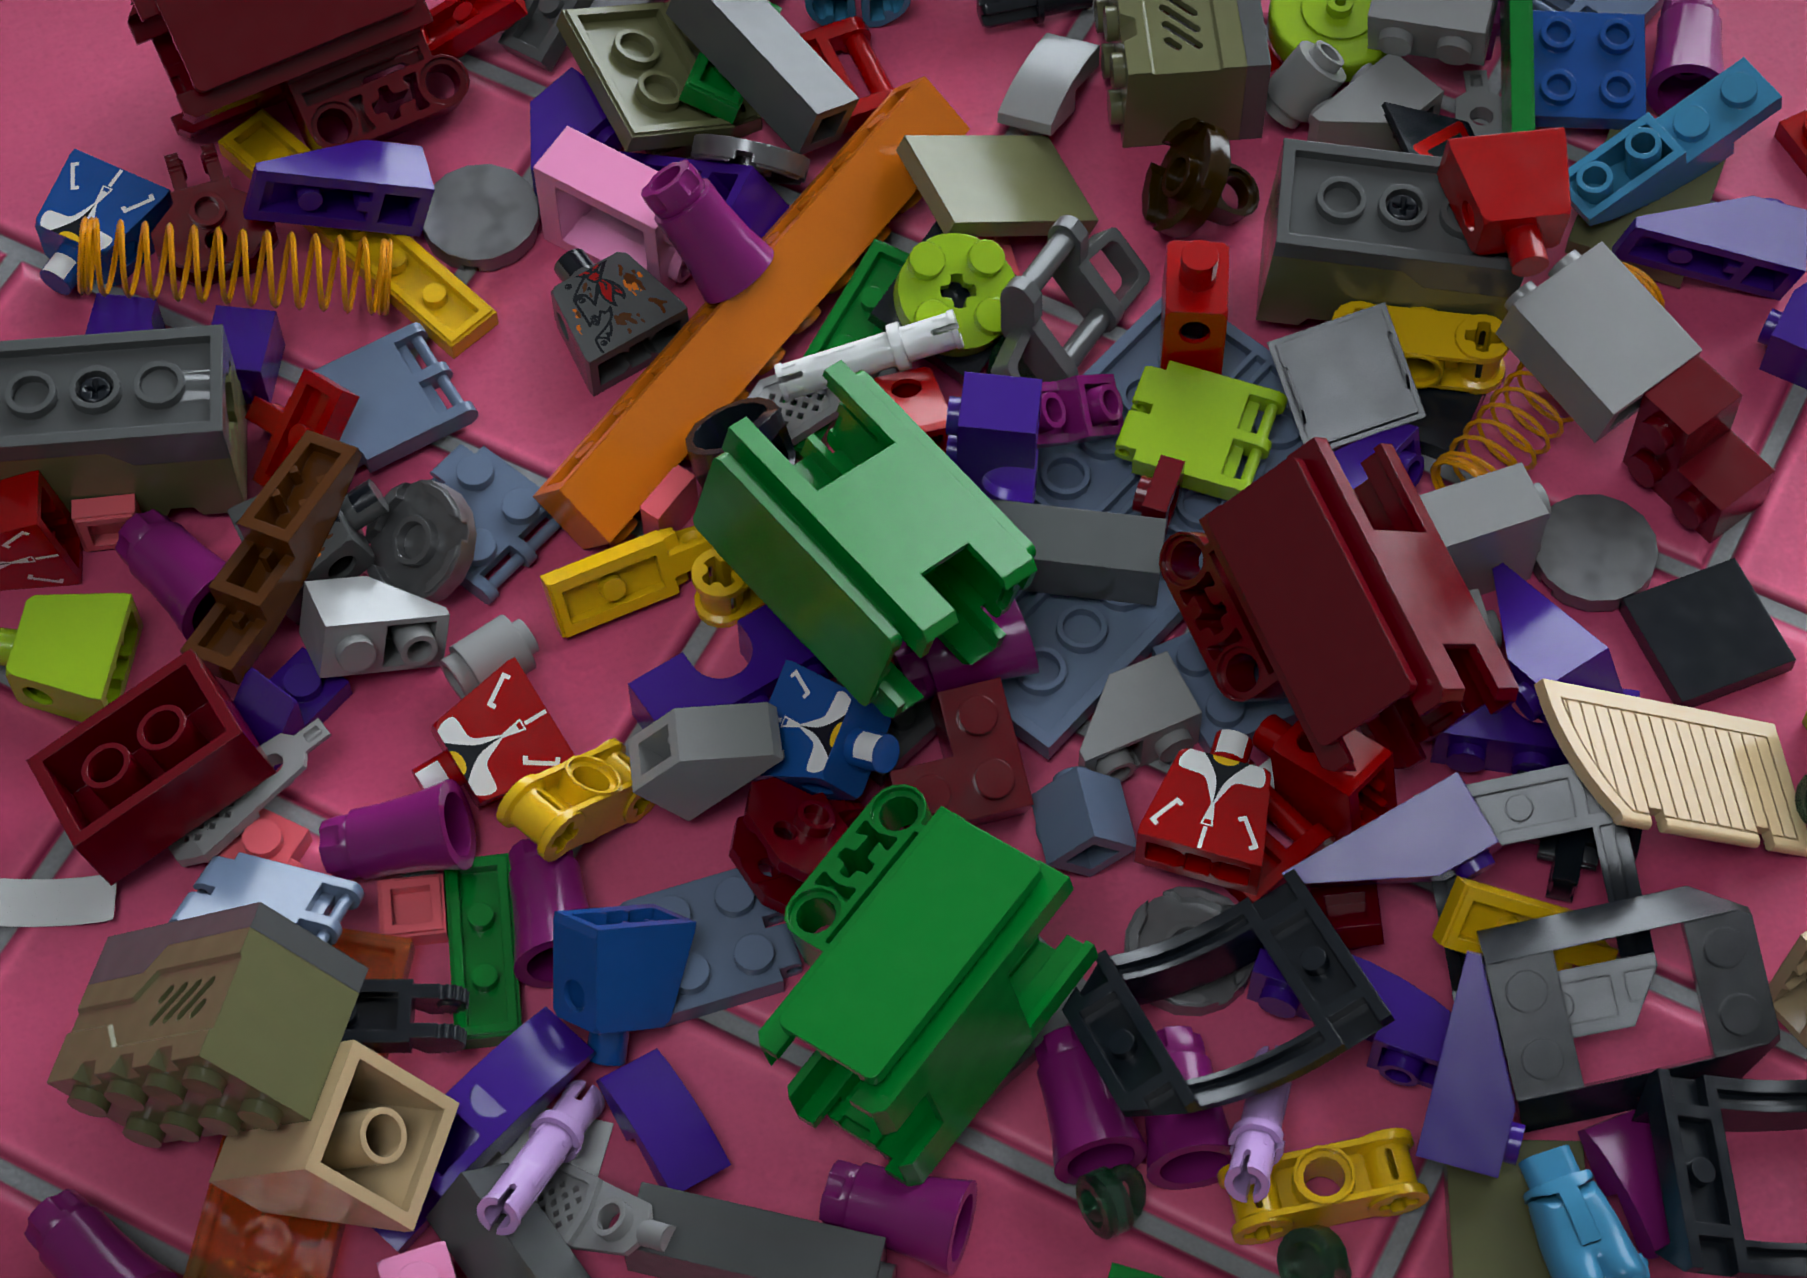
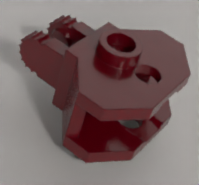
M214 143L200 146L202 150L200 155L205 173L210 177V182L187 187V173L183 160L179 159L177 153L164 156L174 191L170 192L173 204L150 233L160 263L166 225L169 222L173 225L176 280L181 281L190 228L193 224L198 227L202 287H205L213 235L216 227L220 226L223 232L224 264L228 263L224 265L225 281L231 280L238 233L243 227L247 232L249 274L256 273L263 233L267 229L271 232L273 250L279 243L275 222L244 219L243 209L247 193L233 188L229 176L224 178ZM218 251L211 285L219 283ZM242 251L237 278L243 276ZM192 252L187 284L195 287ZM168 254L164 275L170 277Z
M776 777L752 782L748 792L744 816L738 817L734 825L729 857L760 903L785 915V908L792 896L864 810V806L858 798L855 801L837 800L830 802L823 792L811 795ZM763 864L771 866L772 877L764 875L758 866Z

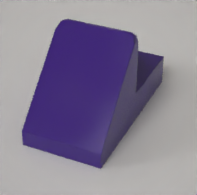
M302 647L270 679L251 667L245 674L233 702L259 745H262L280 733L294 736L317 718L324 723L353 693L349 681L343 676L319 678L307 649ZM282 764L275 765V766H274L275 771H276Z

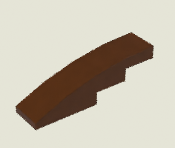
M310 430L304 433L236 523L244 540L208 586L216 603L180 649L181 654L192 648L214 676L240 685L245 674L253 666L276 632L319 555L338 516L362 457L358 447Z

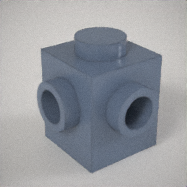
M1083 766L1070 767L1058 772L1053 777L1051 783L1032 794L1036 834L1042 844L1047 865L1092 877L1136 850V838L1120 779L1091 771Z

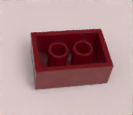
M192 648L26 760L74 848L111 886L277 773L226 689Z

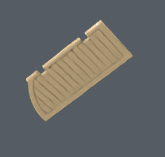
M1543 678L1534 684L1543 713L1564 756L1592 796L1612 817L1615 825L1649 830L1652 826L1651 816L1654 815L1658 830L1661 833L1754 849L1760 845L1758 834H1761L1765 841L1766 850L1807 857V828L1775 724Z

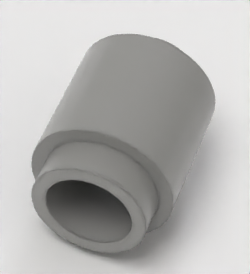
M1318 40L1315 44L1309 41H1301L1269 80L1266 102L1268 114L1283 126L1291 129H1296L1301 122H1308L1312 109L1332 97L1345 82L1346 74L1342 68L1344 65L1343 57L1334 47L1324 41Z
M501 614L450 646V654L441 659L439 663L447 681L462 700L513 657L517 659L525 674L535 669L536 663L533 654L539 651V646L532 632L521 619L511 622L506 616Z

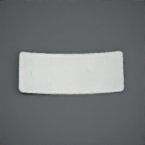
M101 875L63 879L0 878V926L58 927L110 921L114 918L117 882L111 886Z

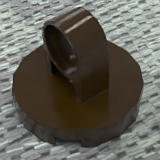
M1193 117L1181 121L1167 133L1162 143L1170 146V149L1166 153L1161 166L1150 163L1142 191V214L1145 220L1155 223L1154 230L1179 239L1192 235L1207 220L1219 225L1228 226L1247 217L1256 210L1260 200L1256 181L1248 171L1231 163L1230 142L1223 129ZM1226 183L1236 192L1238 197L1237 209L1228 206L1221 196Z

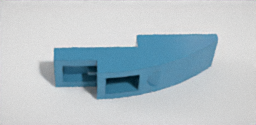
M1745 57L1741 58L1656 119L1647 112L1569 167L1571 206L1589 226L1631 213L1659 200L1706 173L1734 154V142L1782 108V96Z

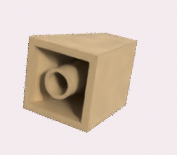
M356 1040L342 1041L311 1121L286 1125L280 1124L279 1128L273 1131L260 1128L246 1131L240 1130L237 1136H227L209 1183L264 1213L411 1232L415 1229L460 1103Z

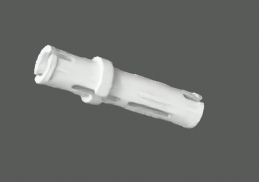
M953 309L900 327L898 321L885 325L886 332L783 364H775V374L777 379H781L782 383L779 384V388L785 402L787 403L795 398L828 388L826 386L828 381L822 376L826 368L840 360L854 373L864 370L869 375L894 367H898V370L902 372L911 369L913 361L955 348H964L963 338L958 331L959 325Z

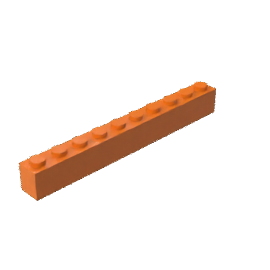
M926 76L896 87L762 237L774 250L772 262L765 272L753 284L736 296L715 304L705 302L533 495L534 499L582 549L605 544L613 547L623 541L635 529L638 521L634 515L640 510L642 503L674 467L676 468L683 459L689 460L685 439L695 423L718 408L741 399H747L749 392L745 389L746 386L757 374L761 376L770 371L775 364L779 363L786 352L781 346L792 333L799 334L818 318L821 309L817 305L828 292L832 294L849 282L856 270L852 264L863 252L866 253L874 239L883 242L889 236L891 229L887 224L897 213L901 214L909 210L922 198L920 191L896 151L904 135H965L970 130L968 125Z

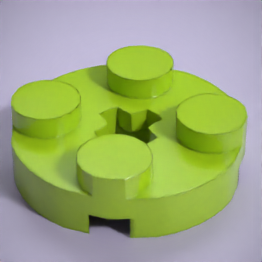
M961 233L936 235L914 246L899 272L893 293L895 310L902 326L953 309L959 325L958 331L963 338L964 348H955L939 354L950 357L974 355L983 352L997 338L1003 335L1001 331L1000 296L1002 290L1015 275L1011 266L1005 260L1004 250L996 242L988 239L980 240L975 236ZM950 282L960 283L963 288L968 289L971 296L966 298L963 308L954 307L952 298L942 297L940 291L948 288Z

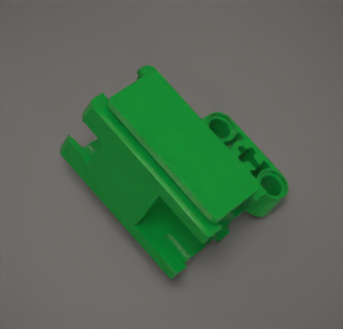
M840 360L826 368L822 375L828 381L826 386L841 401L837 408L839 415L836 423L827 434V442L835 452L832 453L813 433L806 438L800 455L804 459L792 465L746 416L728 428L722 446L724 453L715 457L712 461L693 516V523L696 529L714 547L726 563L861 705L867 706L873 703L884 716L894 718L924 698L918 689L891 662L894 652L900 649L902 640L921 659L928 654L934 639L938 638L962 664L967 665L974 664L1002 644L1006 633L985 613L983 608L996 618L1010 609L1019 588L1021 587L1024 590L1030 586L1037 572L1034 561L1036 549L1033 543L867 372L860 370L854 373Z
M906 784L892 785L882 789L875 795L792 896L785 908L784 919L788 930L805 963L810 968L758 1031L759 1045L771 1066L777 1059L779 1060L795 1038L816 1049L787 1086L789 1100L799 1119L816 1129L828 1114L833 1124L891 1159L885 1167L888 1175L908 1187L923 1184L1099 957L1095 945L1087 940L1083 944L1066 935L1059 946L1054 949L1040 941L1037 937L1074 890L1070 877L972 825L943 806H940L932 816L924 795L916 787ZM906 825H911L910 827H908V828H906V829H903V830L898 831L900 828H902V827H904V826H906ZM830 925L826 930L815 933L819 928Z

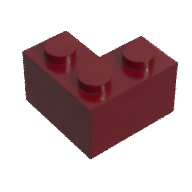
M1697 354L1643 394L1622 462L1628 466L1632 477L1640 485L1651 488L1672 508L1674 515L1680 523L1689 529H1695L1706 541L1712 543L1763 504L1775 470L1731 430L1743 395Z
M1001 677L937 692L930 703V709L943 759L890 771L883 782L884 788L900 784L916 787L924 795L932 816L940 806H943L974 826L1024 815L1034 803ZM906 825V826L900 828L898 831L903 830V829H906V828L910 827L911 825Z

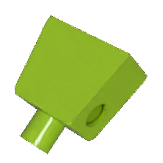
M132 594L34 595L26 600L18 629L0 627V666H6V678L16 700L28 707L83 722L123 695L143 629V623Z

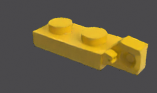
M695 525L678 531H674L672 527L659 531H652L541 575L540 579L556 629L562 638H568L680 593L678 586L689 580L687 572L691 571L695 559L703 552L713 548V546L696 529Z
M1457 876L1432 937L1439 945L1462 953H1467L1468 950L1481 953L1476 931L1573 910ZM1605 939L1554 950L1553 954L1557 971L1570 969L1573 964L1585 966L1615 960L1619 950L1611 947L1605 942Z

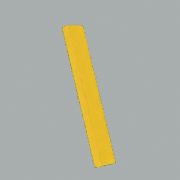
M263 108L218 141L221 154L250 180L255 163L311 151ZM302 225L312 235L317 233L320 237V242L332 252L335 239L341 234L345 242L346 265L354 270L359 241L365 236L369 243L371 285L374 289L379 265L380 242L383 238L386 240L391 238L393 241L390 303L412 323H421L428 337L453 359L499 324L497 312L410 236ZM364 252L362 254L359 276L363 280H365Z

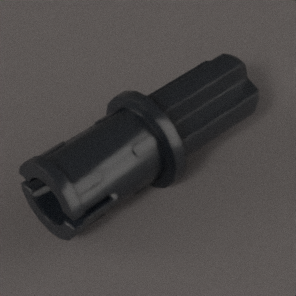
M977 0L978 18L982 26L987 28L1033 19L1036 24L1044 22L1045 16L1079 9L1086 10L1093 7V0Z

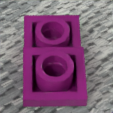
M1114 374L1075 375L1059 381L1042 382L1041 417L1037 448L1118 437L1124 423L1122 416L1123 402L1116 387Z
M1634 1109L1577 1132L1598 1187L1605 1196L1618 1195L1639 1253H1642L1643 1257L1648 1260L1659 1258L1660 1256L1654 1252L1669 1244L1670 1239L1650 1124L1631 1121L1636 1110Z

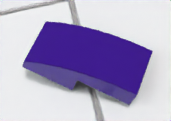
M657 1048L596 1080L626 1141L635 1139L658 1186L685 1191L731 1165L695 1100Z

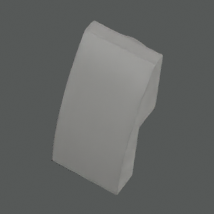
M1046 33L1030 52L1013 79L999 108L997 123L1017 127L1021 132L1028 135L1051 136L1075 111L1076 89L1099 66L1100 45Z

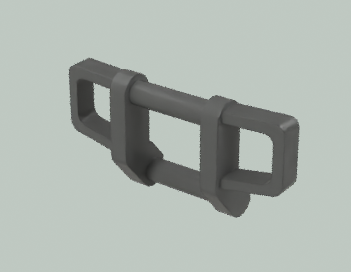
M1063 215L1056 220L1048 231L1047 243L1022 276L1013 277L1001 292V331L1006 339L992 366L991 374L1021 377L1018 371V362L1022 358L1035 377L1043 379V382L1059 381L1079 375L1078 367L1102 334L1111 332L1123 317L1124 311L1150 280L1148 269L1117 228L1111 227L1089 238V232L1078 218L1071 215ZM1100 250L1103 251L1122 278V285L1115 294L1089 261ZM1051 277L1055 279L1084 318L1063 347L1041 319V290Z

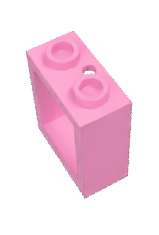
M566 126L533 167L544 239L566 251L582 249L594 264L616 252H624L629 254L669 290L672 289L676 282L683 283L691 273L671 241L655 222V213L648 207L641 196L642 189L658 171Z

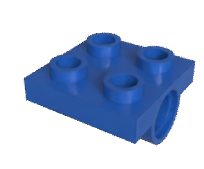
M1533 10L1535 127L1623 130L1646 114L1645 14Z

